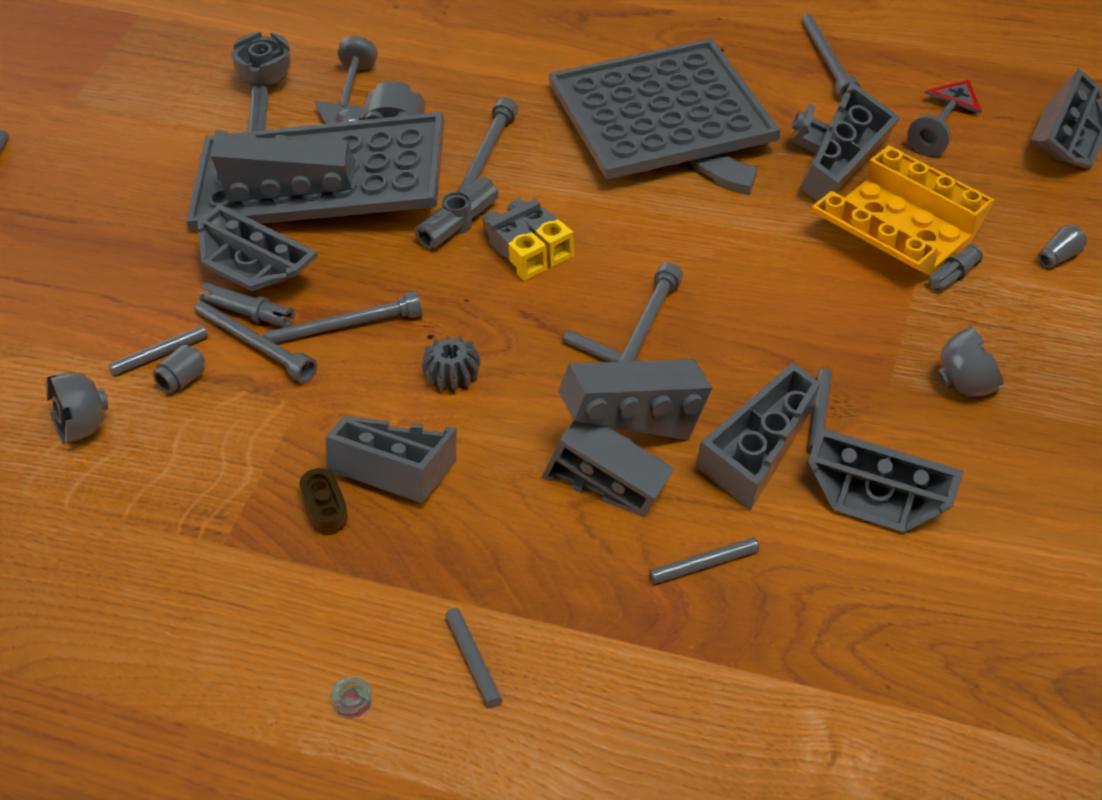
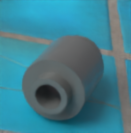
M182 345L157 364V369L153 372V378L164 392L171 394L173 391L178 392L204 372L205 367L203 363L205 359L197 348Z

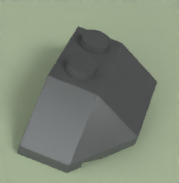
M1080 68L1076 70L1046 104L1031 140L1041 151H1044L1054 160L1087 170L1090 169L1102 144L1101 87Z
M218 204L197 221L202 266L250 291L276 287L298 275L318 257L317 251L221 204Z
M819 427L808 460L834 511L902 533H907L952 508L964 473L963 470Z

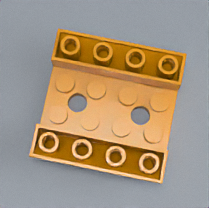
M888 145L870 159L868 178L845 198L830 191L812 206L811 211L930 276L944 265V261L949 256H956L967 245L971 244L993 206L994 199Z

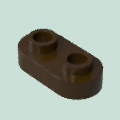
M315 468L303 474L299 485L313 526L324 532L335 531L343 527L347 522L348 512L335 475L324 468Z

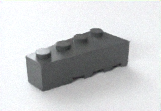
M851 81L834 112L800 188L817 201L830 191L837 193L887 140L900 116Z
M215 130L211 159L229 203L352 189L355 162L348 140L306 137L304 141H296L288 138V135H276L275 139L256 138V133L243 132L242 136H229L227 131Z
M694 359L570 363L567 366L558 392L574 421L689 440L710 395L712 386Z
M790 364L701 441L695 467L751 510L812 411L820 382L796 364Z

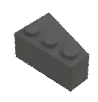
M344 416L325 436L327 470L423 503L456 462L457 428L445 427L444 432L423 430L422 424L412 423L410 429L389 427V421Z
M573 421L560 439L541 478L552 481L554 477L573 483L572 490L582 493L585 488L604 495L602 497L603 502L644 517L674 468L666 464L661 458L640 448L629 438L621 436L606 426Z

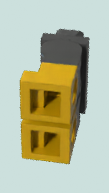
M518 198L510 202L507 206L508 212L500 215L492 210L483 215V225L489 236V246L494 251L497 250L501 256H505L516 267L517 275L523 281L548 270V266L552 268L575 256L574 232L549 211L541 208L540 203L536 199L526 203Z

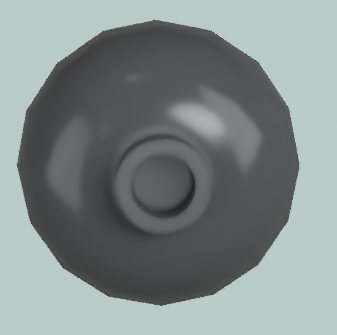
M261 32L243 36L233 45L234 51H231L235 71L244 82L250 85L270 87L284 79L289 71V43L283 36L277 33H271V37H262Z
M972 326L955 334L943 346L940 355L943 368L938 370V374L947 389L953 386L963 396L980 398L1002 388L1004 381L991 352L987 354L981 345L984 343L983 339Z
M76 372L46 377L47 401L52 400L54 410L50 414L62 443L68 444L80 441L93 435L103 421V410L108 409V400L104 389L97 390L90 378Z

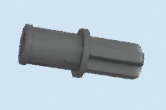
M969 244L956 256H949L944 261V265L929 276V281L932 284L931 287L934 290H944L955 280L965 278L967 271L982 261L983 253L981 249L975 244Z

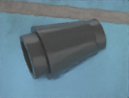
M1072 224L1060 227L1042 251L1038 253L1040 263L1050 269L1081 253L1087 243L1084 232Z

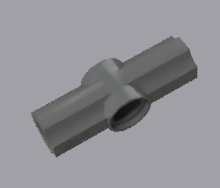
M483 176L462 192L446 194L442 199V207L415 228L416 237L420 240L422 246L431 250L452 234H462L469 231L472 227V218L498 199V189L493 185L492 180Z

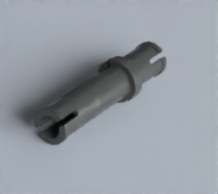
M208 282L202 286V289L209 291L212 295L200 291V301L250 316L254 322H269L285 328L291 326L292 322L285 320L284 317L293 320L295 318L293 308L273 304L269 299L262 296L254 298Z

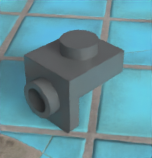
M809 104L803 113L799 111L792 122L791 128L795 129L791 142L816 153L828 125L813 118L816 106Z

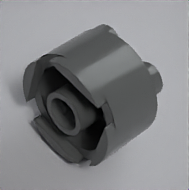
M397 81L381 82L376 85L373 91L367 93L362 120L424 114L425 101L419 92L416 95L410 90V86Z

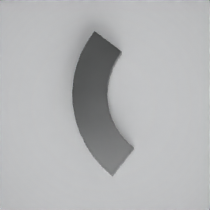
M724 153L712 155L704 159L699 158L688 161L699 174L704 173L713 178L715 184L729 190L750 195L757 176V167L740 163Z

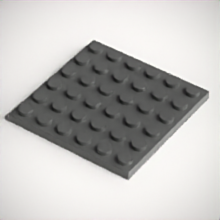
M712 38L549 73L550 86L606 180L621 178L638 172H648L660 167L678 165L686 161L699 158L704 159L712 155L735 152L739 149L765 145L769 142L780 140V129Z

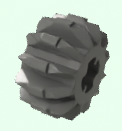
M447 335L444 341L434 339L432 346L425 347L422 371L425 373L430 386L437 385L440 391L452 388L456 392L457 387L469 388L470 381L477 380L479 366L481 365L480 355L475 350L472 341L465 342L462 336L454 340L450 339Z

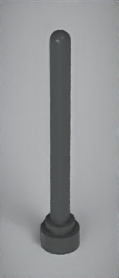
M805 14L802 17V22L837 80L835 90L839 98L842 99L851 81L861 88V85L854 76L846 74L813 16Z
M500 98L496 101L492 109L494 120L457 192H462L478 179L504 125L513 122L518 112V107L511 99Z
M663 263L659 266L654 276L656 288L618 362L634 361L667 294L676 290L683 278V272L677 265Z
M417 290L403 293V297H399L397 302L267 331L263 337L275 344L399 314L402 317L408 316L409 319L422 316V309Z
M203 301L195 304L194 308L198 314L285 365L289 376L298 382L307 383L315 375L317 361L305 353L291 354Z

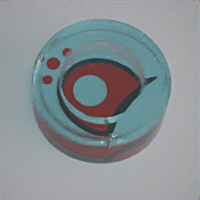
M348 677L337 682L331 691L334 711L339 716L349 719L364 715L372 705L371 689L368 683L358 677Z

